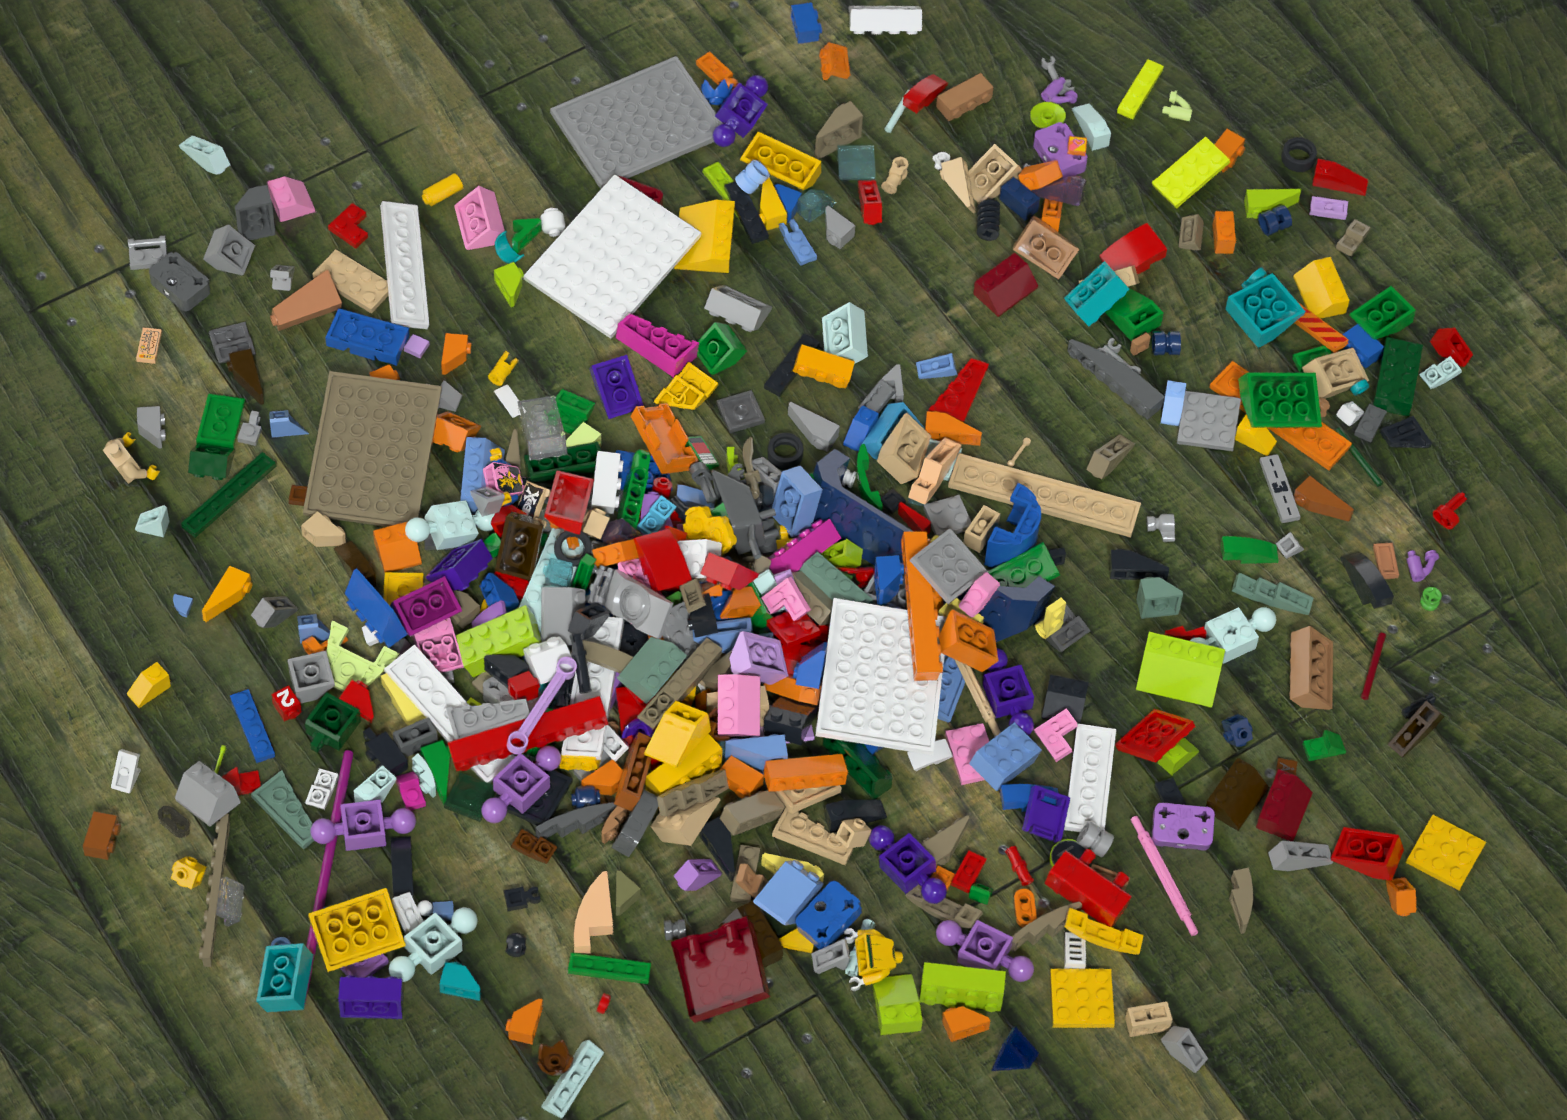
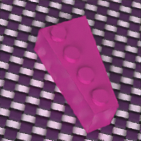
M628 314L618 323L616 339L673 378L683 370L688 362L691 363L697 357L699 342L694 340L690 342L684 339L685 336L671 334L667 332L666 328L652 326L651 322L632 314Z
M819 519L811 524L812 528L803 530L797 538L788 541L787 545L768 557L771 560L769 570L773 575L791 569V572L799 571L802 565L816 552L821 554L840 540L841 537L831 520L822 521Z

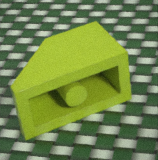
M514 262L494 270V281L510 307H513L522 288V278H524L523 271L520 267L517 268Z
M846 539L830 546L821 555L835 567L856 568L861 566L863 549Z
M1182 738L1174 748L1170 749L1158 761V764L1170 775H1173L1198 754L1199 750L1186 738Z

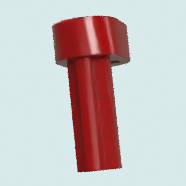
M1463 492L1461 494L1458 493L1445 505H1439L1433 511L1434 519L1445 528L1453 529L1459 523V517L1454 511L1467 501Z

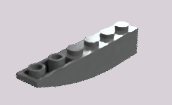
M1073 339L1069 341L1067 350L1069 355L1077 359L1086 370H1090L1099 381L1104 382L1112 392L1117 393L1126 404H1130L1139 415L1144 416L1148 420L1163 408L1165 396L1132 369L1091 346Z

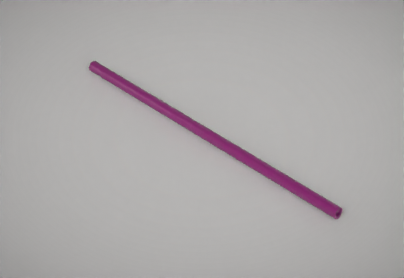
M344 751L331 816V821L334 824L341 822L340 805L344 804L354 754L352 751ZM338 835L331 842L327 843L325 847L313 912L324 909ZM311 924L306 945L313 954L309 983L317 947V941Z

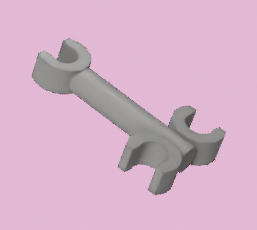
M1051 56L1050 63H1047L1043 58L1041 66L1048 70L1052 80H1058L1059 76L1054 68L1055 58ZM1065 80L1064 88L1058 93L1059 95L1070 90L1074 91V87L1068 88V86H1071V80Z
M1111 338L1103 348L1097 349L1120 361L1137 374H1141L1139 367L1130 366L1117 354L1121 350V344L1116 347L1112 346L1114 338Z

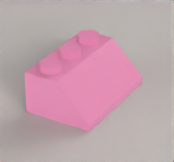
M478 186L454 205L465 249L471 250L495 245L496 238L505 230L493 191Z
M718 675V735L760 736L759 676Z

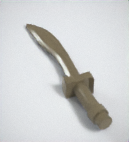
M749 437L742 449L747 473H744L746 485L750 484L751 486L750 490L753 498L757 499L760 494L758 482L761 479L758 469L754 471L752 466L753 438Z

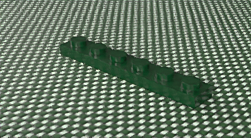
M260 453L181 523L182 528L196 538L276 468V462L265 453Z

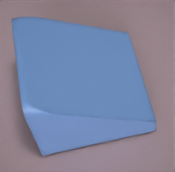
M453 901L433 902V914L436 913L443 921H452L454 914Z

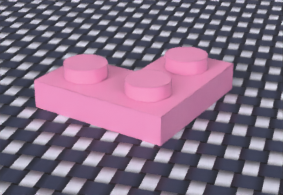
M792 577L785 579L761 597L771 614L776 613L785 606L793 621L800 619L811 610Z
M1066 708L1034 729V731L1055 762L1072 752L1063 736L1078 727V724Z

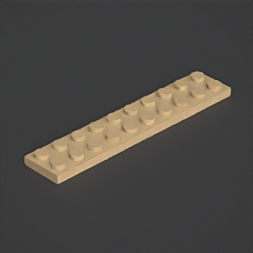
M958 454L948 484L949 488L1014 505L1013 502H1010V497L1017 484L1020 483L1031 490L1036 496V500L1041 507V513L1127 537L1132 536L1141 506L1139 502L968 455Z

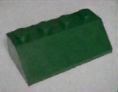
M592 442L524 455L528 481L535 484L554 480L557 471L578 476L595 473L597 452L601 451L599 443Z
M824 737L823 747L831 755L843 754L848 774L872 800H875L891 789L893 779L891 773L887 769L884 770L878 759L869 754L864 744Z

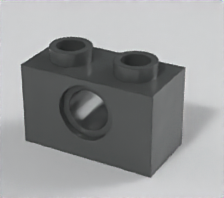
M427 717L393 732V741L403 755L409 757L420 752V748L438 742L437 731L430 718Z

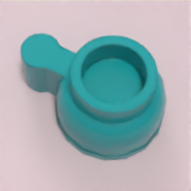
M1261 267L1241 286L1246 288L1268 276V274Z

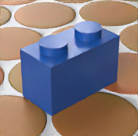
M812 2L791 5V20L798 44L819 41V33H822L821 23L817 22L818 13L817 9L813 8Z
M1358 324L1343 334L1349 340L1348 345L1343 349L1354 348L1361 365L1365 369L1382 358L1384 346L1377 339L1373 340Z

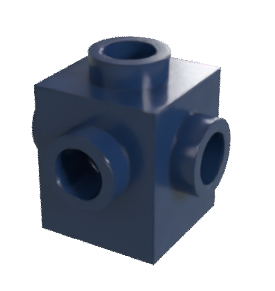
M1236 714L1221 721L1224 729L1223 736L1226 742L1236 747H1241L1253 739L1251 733L1253 729L1246 717Z

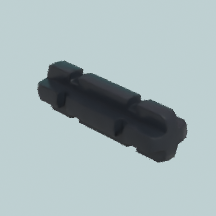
M1428 693L1424 695L1425 697H1421L1411 703L1410 706L1403 708L1401 713L1405 719L1411 718L1425 701L1431 705L1435 703L1436 697L1433 693Z

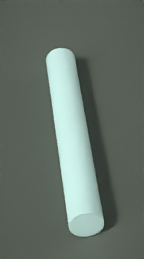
M903 99L886 125V132L890 133L903 113L905 109Z

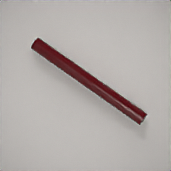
M1382 632L1378 634L1361 694V699L1368 700L1381 656L1386 634Z

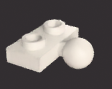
M410 892L391 899L394 911L406 935L424 922L421 916H429L433 911V905L427 900L419 902L416 906Z

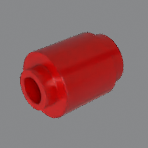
M665 477L656 478L651 492L659 493L660 496L669 500L672 483Z

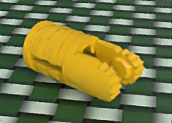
M507 351L503 353L496 366L488 375L489 380L498 386L504 383L506 377L519 361L515 358L511 361L510 365L504 362L509 355Z

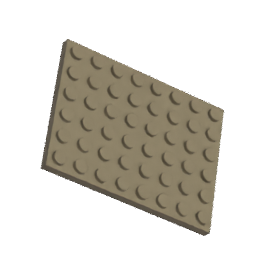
M329 371L303 515L313 516L318 511L329 519L385 527L408 522L412 518L419 517L442 386Z

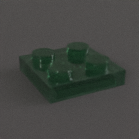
M460 772L444 803V808L481 822L483 818L481 812L482 805L486 800L493 798L496 792L493 790L492 784Z

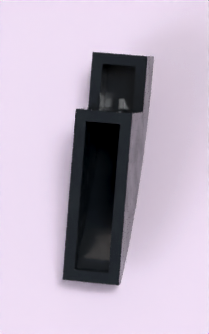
M1360 552L1340 558L1362 605L1371 603L1373 608L1376 609L1392 604L1394 595L1386 580L1371 560Z

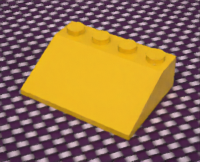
M713 200L680 208L679 218L700 231L701 237L676 264L674 269L729 273L735 201Z
M387 888L308 914L327 972L406 946Z

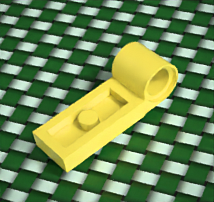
M1062 598L1046 608L1045 618L1035 625L1036 631L1044 639L1061 629L1066 602Z

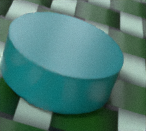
M1365 379L1354 384L1350 390L1353 395H1359L1366 391L1370 385Z

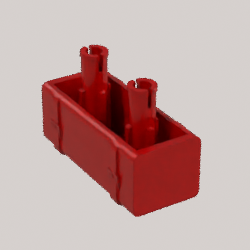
M1085 849L1079 859L1065 850L1050 870L1044 884L1071 903L1080 901L1082 903L1081 910L1094 918L1096 922L1113 927L1126 910L1132 898L1131 895L1122 890L1129 877L1123 872H1118L1111 882L1089 867L1093 859L1096 858L1092 850Z

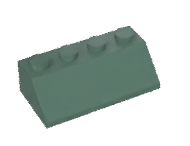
M818 552L809 558L799 570L811 579L832 601L834 598L873 604V599Z

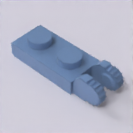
M794 219L789 220V225L793 231L791 233L788 232V228L784 223L779 224L784 241L800 266L817 260L816 253Z

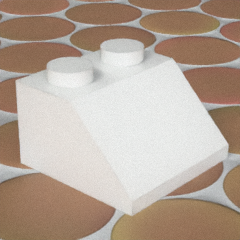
M551 637L547 641L534 643L523 649L528 670L538 679L540 684L552 680L556 674V666L559 659L562 657L572 658L566 643L560 637ZM561 664L559 666L563 672L569 673L573 671V668L568 664Z

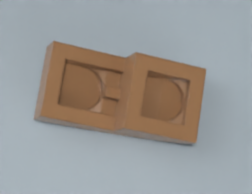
M740 864L735 882L744 891L756 898L768 881L763 875H756L748 864Z

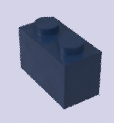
M1015 177L1001 187L1000 201L1022 219L1027 221L1038 212L1040 198Z

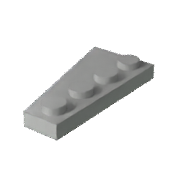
M526 699L502 701L497 704L483 703L479 706L465 705L460 708L446 707L455 740L526 719L530 713Z

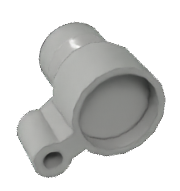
M1161 514L1158 518L1147 516V531L1158 529L1163 542H1175L1174 514Z

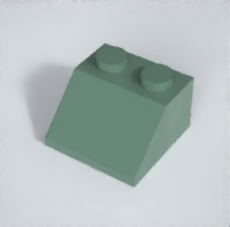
M1160 577L1141 579L1136 599L1141 619L1178 615L1183 592Z

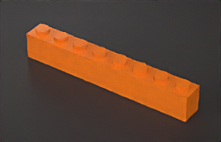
M903 532L901 538L914 681L938 680L939 674L943 672V663L939 661L941 644L937 643L939 626H936L935 622L938 618L937 608H934L936 592L932 591L930 583L909 561L931 543V540L927 539V532Z

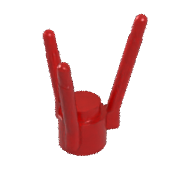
M836 567L841 572L856 574L857 581L861 582V584L857 585L860 589L867 587L874 575L873 567Z

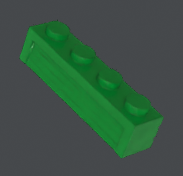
M585 554L580 560L572 588L587 590L597 559L589 554Z

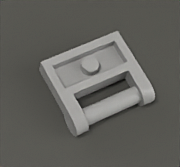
M165 236L142 240L128 239L131 270L151 268L167 255ZM160 245V248L135 250V247Z

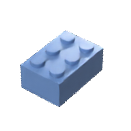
M801 466L782 471L772 507L776 512V516H773V518L786 528L787 533L792 538L799 536V533L803 530L812 528L811 524L814 521L823 490Z
M1014 722L976 751L969 764L998 791L1001 785L1007 784L1033 764L1042 749Z

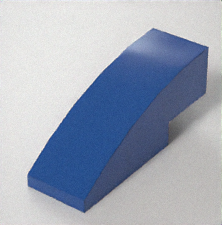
M1001 785L1000 797L1003 810L1021 808L1022 812L1026 811L1031 787L1035 785ZM1037 785L1058 793V788ZM1047 796L1040 800L1056 806L1057 800Z

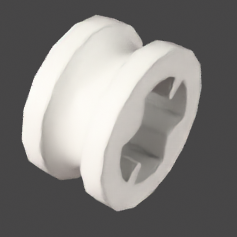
M847 469L842 485H848L849 488H852L856 472L851 473Z

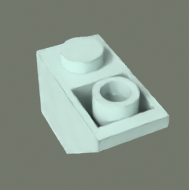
M381 766L354 790L355 803L381 800L382 803L397 780L396 777L384 766Z

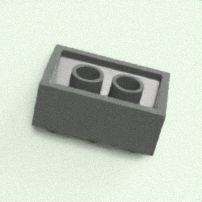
M256 186L248 189L235 206L238 232L249 241L274 236L273 207L268 186Z

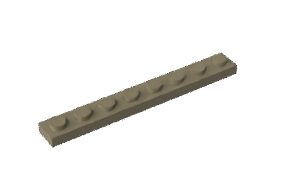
M229 814L220 818V821H216L218 838H214L213 850H216V854L211 858V868H214L213 874L209 875L211 892H207L206 904H209V908L204 912V922L207 923L206 928L202 929L201 935L204 946L199 949V959H202L204 967H212L230 830Z

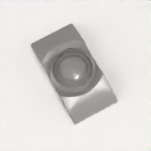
M615 569L604 607L611 611L613 615L630 622L637 630L660 639L673 602L619 569Z

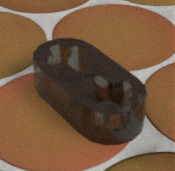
M167 805L158 810V820L161 825L178 838L188 836L190 824L184 816L173 807ZM163 814H166V815L170 814L171 819L168 818V817H165V818H164V817H163ZM176 823H177L180 827L184 826L185 829L182 830V829L180 828V829L178 830Z

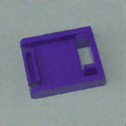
M1037 785L1031 787L1022 830L1025 832L1029 831L1033 835L1050 841L1054 838L1056 843L1061 841L1070 797ZM1047 796L1057 800L1056 806L1040 800Z

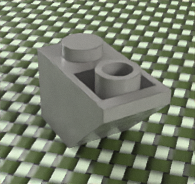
M160 406L137 408L139 434L157 448H162V441H166L165 429H162V425H165V414H161Z

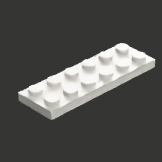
M1078 724L1068 794L1070 803L1064 830L1081 832L1089 821L1099 826L1100 831L1105 830L1116 729Z

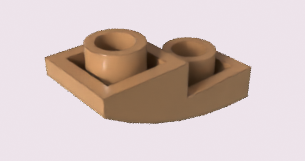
M617 806L609 815L602 829V842L604 844L618 836L619 823H623L628 818L629 810Z

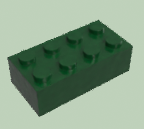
M1386 338L1373 401L1374 406L1388 413L1409 417L1423 349L1422 344Z

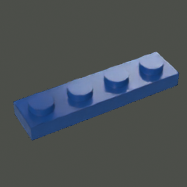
M249 689L230 695V700L256 763L275 757L274 750Z

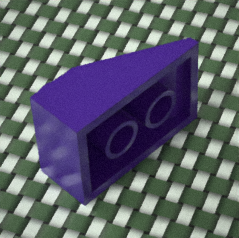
M627 355L592 365L589 368L608 419L631 413L636 406H644Z

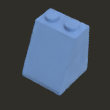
M797 860L785 861L753 901L783 925L796 924L797 916L806 909L824 884L819 880L820 877L811 871L807 872L803 869L804 865Z

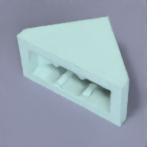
M163 505L141 513L135 530L164 537L169 524L167 507Z

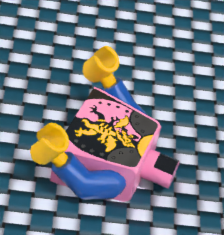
M500 448L489 450L492 455L490 461L493 462L483 468L486 487L488 486L504 494L505 498L502 506L512 505L518 500V496L523 493L528 479L521 477L518 467L511 466V464L502 459Z

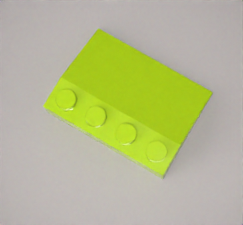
M1149 632L1136 690L1212 708L1226 649Z

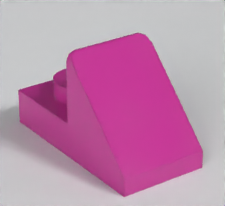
M414 771L396 776V784L405 808L412 811L425 807L426 802L419 786V778Z

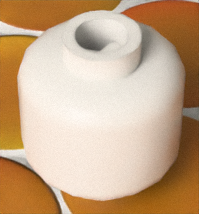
M557 208L545 210L540 217L542 231L551 237L559 236L560 232L564 231L566 227L564 215Z

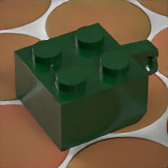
M326 692L305 722L306 733L313 738L310 743L311 750L318 753L324 745H329L340 751L361 722L360 710Z

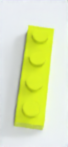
M1149 59L1146 61L1119 105L1117 113L1134 119L1162 73L1163 65Z

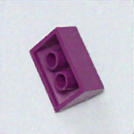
M442 577L400 597L390 604L409 636L462 612L446 577Z

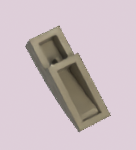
M1249 868L1235 870L1231 877L1234 889L1231 890L1229 900L1241 934L1246 931L1253 904V886Z

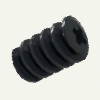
M988 199L978 204L976 232L979 238L993 241L1000 235V203L996 200Z

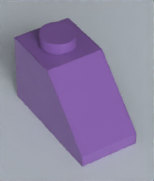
M711 859L687 860L674 877L678 881L679 887L684 891H696L720 877L722 873Z

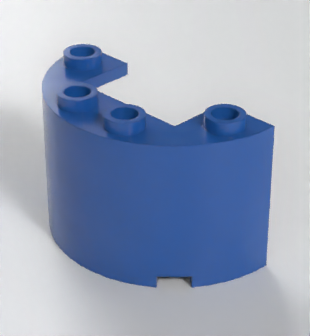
M1020 483L1017 484L1010 497V502H1013L1014 505L1007 519V522L1017 527L1014 533L995 526L987 543L985 566L995 568L1035 547L1037 544L1041 521V507L1032 491Z

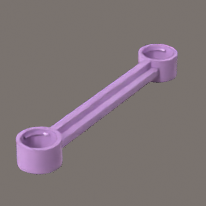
M570 657L559 659L556 666V674L518 731L509 735L507 748L511 753L522 754L526 750L528 737L564 681L574 676L577 668L574 659ZM561 664H568L573 668V671L569 673L563 672L559 666ZM514 738L521 739L524 742V746L515 747L510 741Z

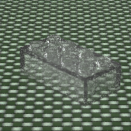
M555 396L517 401L519 420L529 459L541 460L547 457L566 455V438Z

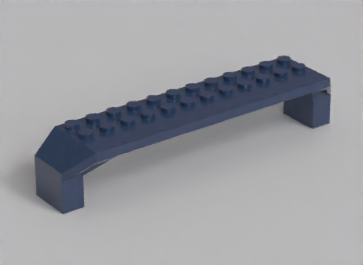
M836 449L832 450L817 462L813 472L814 481L823 489L813 523L819 519L822 521L830 519L841 537L837 542L839 543L846 539L850 540L863 549L862 558L874 566L876 557L899 555L900 563H903L901 538L903 532L913 531L843 488L841 483L850 458ZM1041 577L1036 578L1026 588L999 586L986 606L979 612L984 617L983 624L994 629L996 642L1027 630L1043 616L1055 586ZM968 588L957 598L962 601V599L965 597L970 588Z

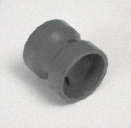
M678 919L674 923L671 920H664L666 941L672 940L674 937L678 939L686 937L684 919Z

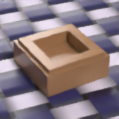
M1145 333L1132 340L1130 352L1133 355H1137L1149 348L1151 338L1149 334Z

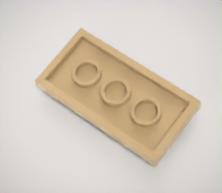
M336 249L313 273V278H316L328 270L337 292L371 314L389 296L387 280Z

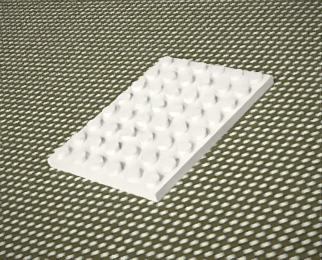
M614 175L523 277L525 281L611 339L617 333L618 323L628 314H633L698 241L701 237V232Z
M837 598L833 599L815 736L933 755L943 672L939 674L938 680L914 681L907 610ZM938 615L935 622L936 626H939L940 634L947 617ZM941 653V655H939V661H942L944 665L945 655Z

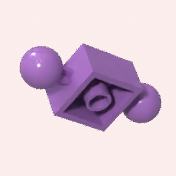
M553 746L542 747L536 754L535 764L524 755L518 754L493 778V790L500 797L490 798L483 803L481 812L484 819L490 823H498L506 817L509 804L522 814L550 788V776L544 770L552 771L560 765L561 754L559 750Z
M381 800L341 804L342 823L334 824L329 819H318L312 824L310 833L313 840L319 844H327L335 836L344 835L346 851L386 846L384 829L393 828L394 831L400 834L409 833L416 825V817L411 810L401 808L396 810L391 817L383 818Z
M952 920L941 922L936 929V937L941 944L946 946L959 944L962 946L958 953L957 963L965 967L999 971L1000 967L1003 966L1008 969L1011 978L1018 982L1029 980L1034 973V965L1029 958L1025 956H1017L1015 958L1008 956L1012 947L1013 937L979 920L976 921L968 936L963 934L959 924Z

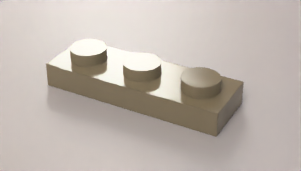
M740 846L730 901L745 904L751 902L752 896L744 891L735 880L740 864H748L756 874L760 848Z

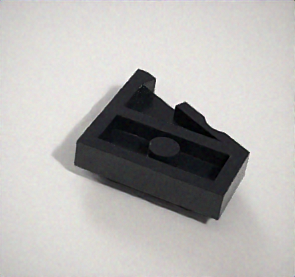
M1414 416L1382 428L1380 432L1389 447L1430 448L1432 442Z

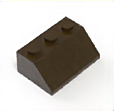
M516 512L508 514L505 520L495 571L531 580L536 566L544 525L527 515Z
M1237 758L1208 798L1206 807L1213 809L1215 818L1239 831L1269 786L1255 767Z
M753 901L736 908L718 926L720 928L727 922L746 916L754 925L763 967L765 968L783 959V946L760 908Z

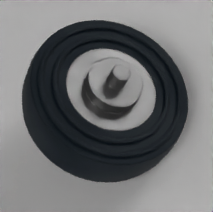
M759 486V497L754 499L758 511L763 512L772 509L774 500L772 487Z

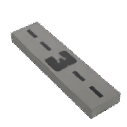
M1279 455L1261 457L1259 462L1281 523L1300 520V514Z

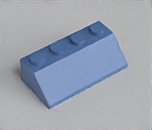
M466 437L460 501L466 500L471 514H475L478 508L470 491L486 487L483 468L493 462L490 461L492 455L489 450L500 448L503 460L505 456V449L486 438Z

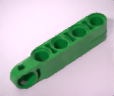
M639 449L633 456L630 472L626 476L616 519L615 535L631 536L636 531L651 460L650 454L646 450ZM635 473L640 476V480L636 479ZM630 491L635 492L636 498L631 495ZM626 508L632 511V515L627 513ZM622 526L628 529V533L623 531Z

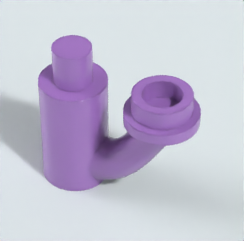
M1063 77L1053 80L1041 93V97L1046 102L1058 104L1066 102L1075 103L1078 96L1073 90L1067 91L1065 96H1057L1064 88L1063 84L1066 82Z
M1435 550L1425 553V561L1428 563L1424 568L1422 567L1420 557L1416 555L1415 551L1408 552L1407 564L1412 581H1422L1432 571L1435 561L1439 559V554Z

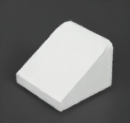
M1351 401L1341 406L1337 417L1348 426H1351L1365 412Z

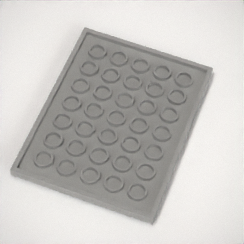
M677 56L550 108L551 115L600 189L614 175L630 178L714 142L713 131L717 126L723 124L715 117V111Z

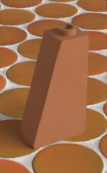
M324 271L272 309L270 319L273 326H277L278 331L336 311L338 308L341 309L342 302L329 271Z

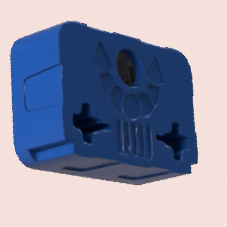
M832 881L797 916V930L819 950L832 945L860 916L862 912L860 900L847 891L840 883ZM819 908H821V909H822V908H825L824 911H819V912H818V909H819Z

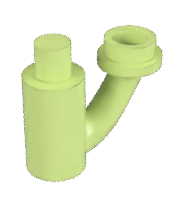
M1171 91L1169 102L1174 104L1176 101L1182 107L1171 105V107L1164 106L1162 113L1169 114L1171 118L1190 122L1192 114L1190 105L1177 95V91Z

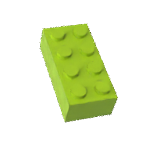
M526 605L456 635L463 667L472 677L486 672L484 670V656L515 655L519 658L524 656L523 649L534 643H542L536 617Z
M924 962L920 1002L927 1005L940 1004L950 1008L963 1006L970 1010L1001 1011L1006 971Z

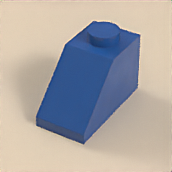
M862 405L853 418L843 445L859 452L861 444L877 422L879 413Z

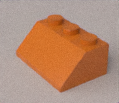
M951 610L939 634L941 653L980 672L997 663L998 654L994 629L957 611Z

